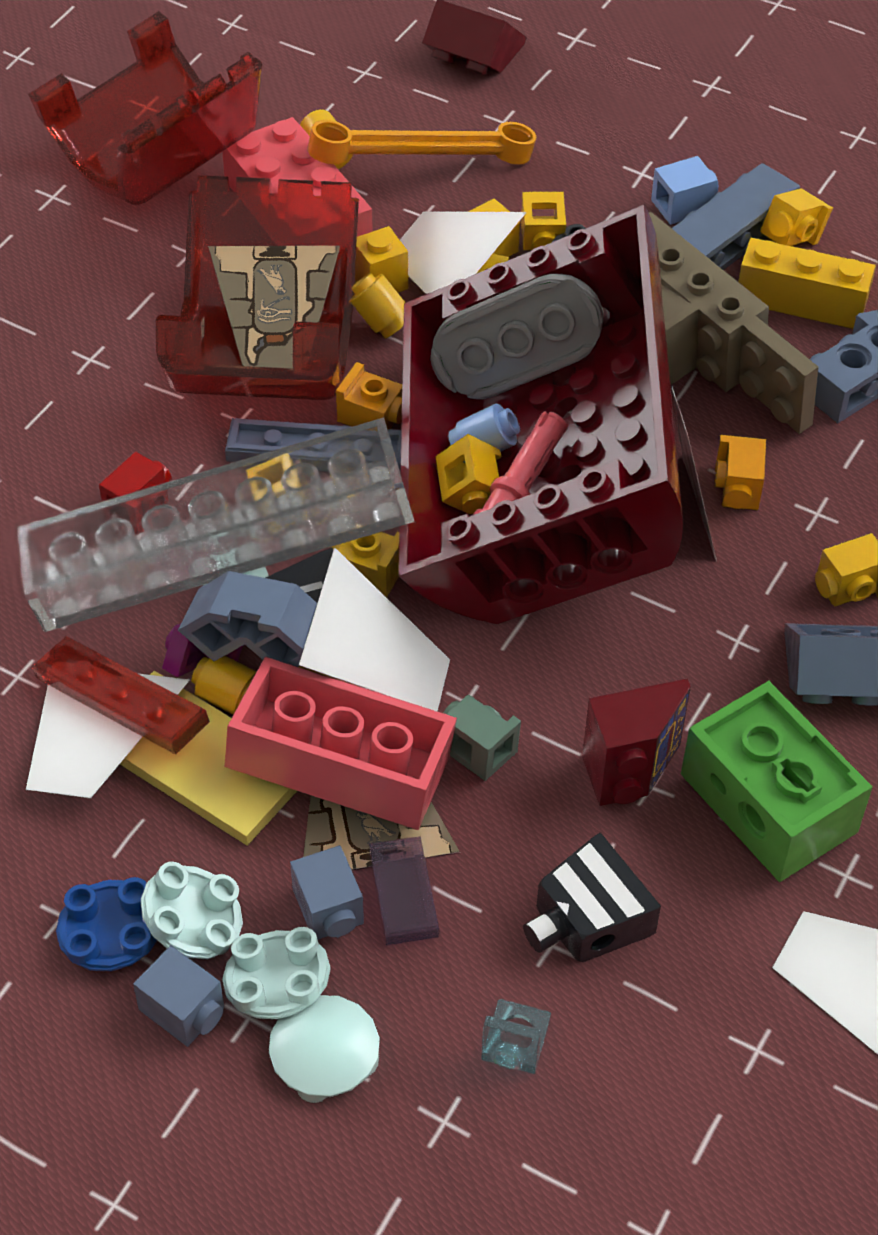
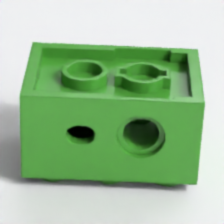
M770 681L760 685L689 728L681 775L779 883L859 832L872 786Z

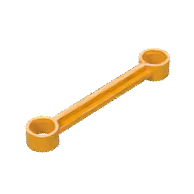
M320 120L312 125L307 151L312 158L326 164L343 163L346 161L348 154L496 155L507 163L525 164L531 158L537 137L531 128L517 122H504L499 125L497 131L350 130L339 122Z

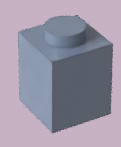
M341 845L290 862L293 892L307 926L316 933L317 940L327 936L340 937L346 935L356 926L364 924L363 896Z
M172 945L133 983L139 1011L187 1047L200 1033L202 1035L209 1033L222 1017L224 1002L221 982Z

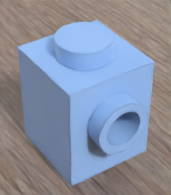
M698 156L655 168L651 201L670 225L681 222L688 213L698 210L718 192L717 177Z

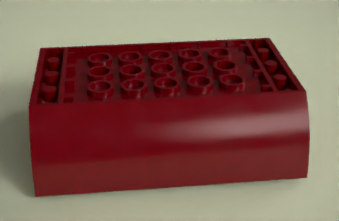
M645 205L586 229L577 230L562 239L545 246L536 247L528 253L506 262L497 263L489 269L465 279L456 280L448 286L404 303L399 527L400 578L423 597L445 609L476 620L500 624L672 566L682 540L683 516L658 245L654 225ZM548 274H565L578 278L586 283L597 295L603 310L601 334L591 352L578 362L486 399L467 398V395L461 394L458 391L454 393L439 381L433 370L431 350L434 337L442 323L459 311ZM570 378L569 383L562 386V384ZM496 403L504 409L509 408L512 410L518 420L520 432L516 434V445L502 451L501 458L496 460L500 477L504 476L509 470L519 450L534 429L541 413L544 411L548 414L549 412H554L563 418L572 410L571 416L564 418L568 428L560 441H558L539 476L534 481L529 491L530 495L514 501H501L492 509L475 515L467 514L442 502L435 456L451 446L448 436L449 431L456 428L458 421Z

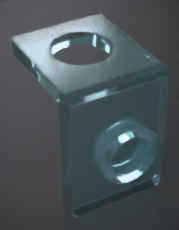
M499 999L494 1016H486L484 1022L481 1060L495 1063L504 1068L518 1069L535 1074L551 1019V1012ZM513 1018H522L527 1020L533 1027L510 1022L508 1020Z

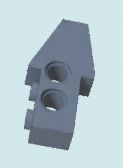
M878 310L856 315L852 334L843 337L837 345L824 353H817L810 358L819 367L815 406L837 423L878 398Z

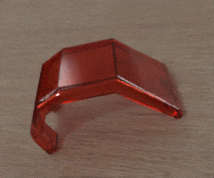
M160 11L127 31L137 61L87 94L77 99L71 82L62 73L28 94L37 116L72 166L95 188L132 205L146 203L250 134L257 124L262 62L256 57L254 58L250 52H246L240 56L239 61L226 69L230 82L226 84L223 77L217 74L204 83L199 79L177 47L169 20Z
M198 175L197 190L190 191L188 200L184 297L180 316L158 315L155 320L157 358L168 384L176 392L189 394L309 400L332 399L336 396V390L345 376L354 308L349 300L354 296L351 287L355 284L359 199L351 197L352 183L321 181V196H314V183L312 180L279 179L278 194H272L270 178L236 177L237 192H229V177ZM208 246H340L320 321H295L293 325V369L242 365Z

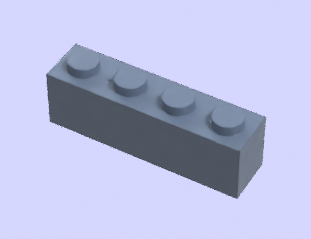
M761 163L749 173L742 174L734 184L723 192L716 193L709 202L698 210L688 213L684 220L672 229L724 270L745 254L750 238L760 240L767 238L760 230L774 195L800 189V185Z

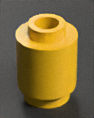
M370 272L351 287L355 295L349 301L375 333L380 332L386 339L403 327L404 303L406 302L383 274L374 277Z
M223 656L216 661L204 657L197 664L191 679L192 683L195 684V696L234 715L257 671L227 656Z

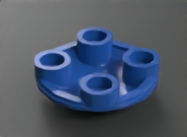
M138 877L126 880H106L92 885L79 884L67 891L64 896L65 907L59 914L56 934L61 951L72 963L90 971H114L133 965L151 951L157 939L152 936L144 922L141 908V897L146 881Z

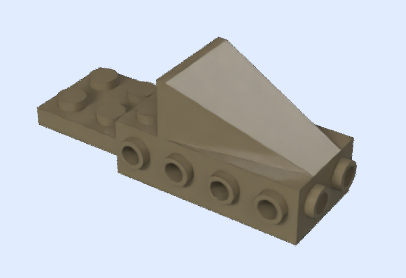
M650 211L649 215L654 225L658 245L670 385L695 368H698L700 374L706 380L713 381L725 392L740 384L747 395L753 398L756 397L771 410L778 421L787 423L797 433L800 434L812 426L819 367L768 326L769 306Z

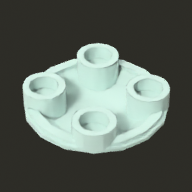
M170 861L164 863L156 875L146 883L141 897L142 918L152 936L164 947L168 948L172 945L188 958L209 959L224 954L232 946L234 940L239 937L243 925L241 906L236 899L239 895V887L235 880L225 874L215 875L198 867L183 866L180 863Z
M297 927L291 931L275 930L261 935L246 933L237 937L232 943V956L226 963L222 978L226 997L238 1011L259 1019H280L298 1014L316 1002L327 987L331 967L326 950L318 943L316 933L307 927Z
M320 995L316 1002L298 1014L277 1020L270 1035L269 1055L275 1073L287 1086L296 1090L303 1100L317 1103L323 1101L326 1097H333L352 1091L369 1075L375 1072L379 1062L380 1037L373 1019L359 1004L340 996Z

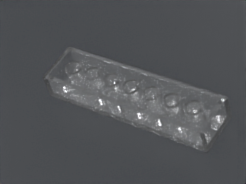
M383 417L19 526L17 530L24 596L43 631L47 632L208 584L228 571L245 573L415 522Z

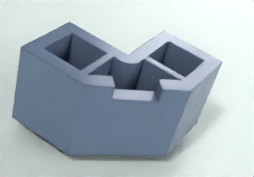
M228 571L198 589L178 631L213 661L246 645L262 660L268 657L298 667L300 666V659L317 602L297 584Z

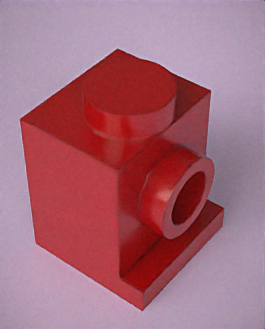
M135 451L99 484L104 515L139 536L145 530L144 520L151 513L159 511L168 499L166 486L172 481L171 473L161 462L152 461Z

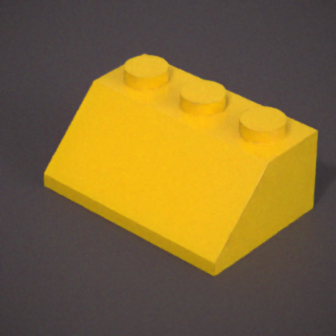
M750 238L741 264L738 282L769 306L771 311L853 329L856 315L864 313L876 265L855 259L819 253L814 250L778 244L773 241Z

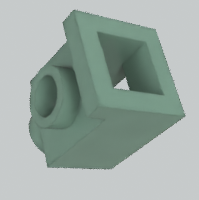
M469 694L460 702L458 700L453 701L443 712L457 718L450 756L484 781L518 752L521 720L514 715L506 721L494 708L483 705Z

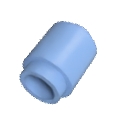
M496 403L458 421L456 428L449 431L450 445H453L465 435L470 434L500 449L502 452L516 445V434L520 432V426L512 410L509 408L504 409Z

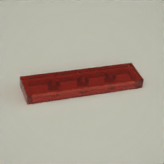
M67 636L32 666L37 679L175 755L210 722L205 709Z

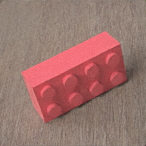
M293 117L222 142L226 183L277 246H340L336 260L338 261L352 255V238L373 232L372 208L334 164L319 162L309 155L307 147L310 136Z
M265 657L227 726L224 767L419 830L449 760L457 718Z

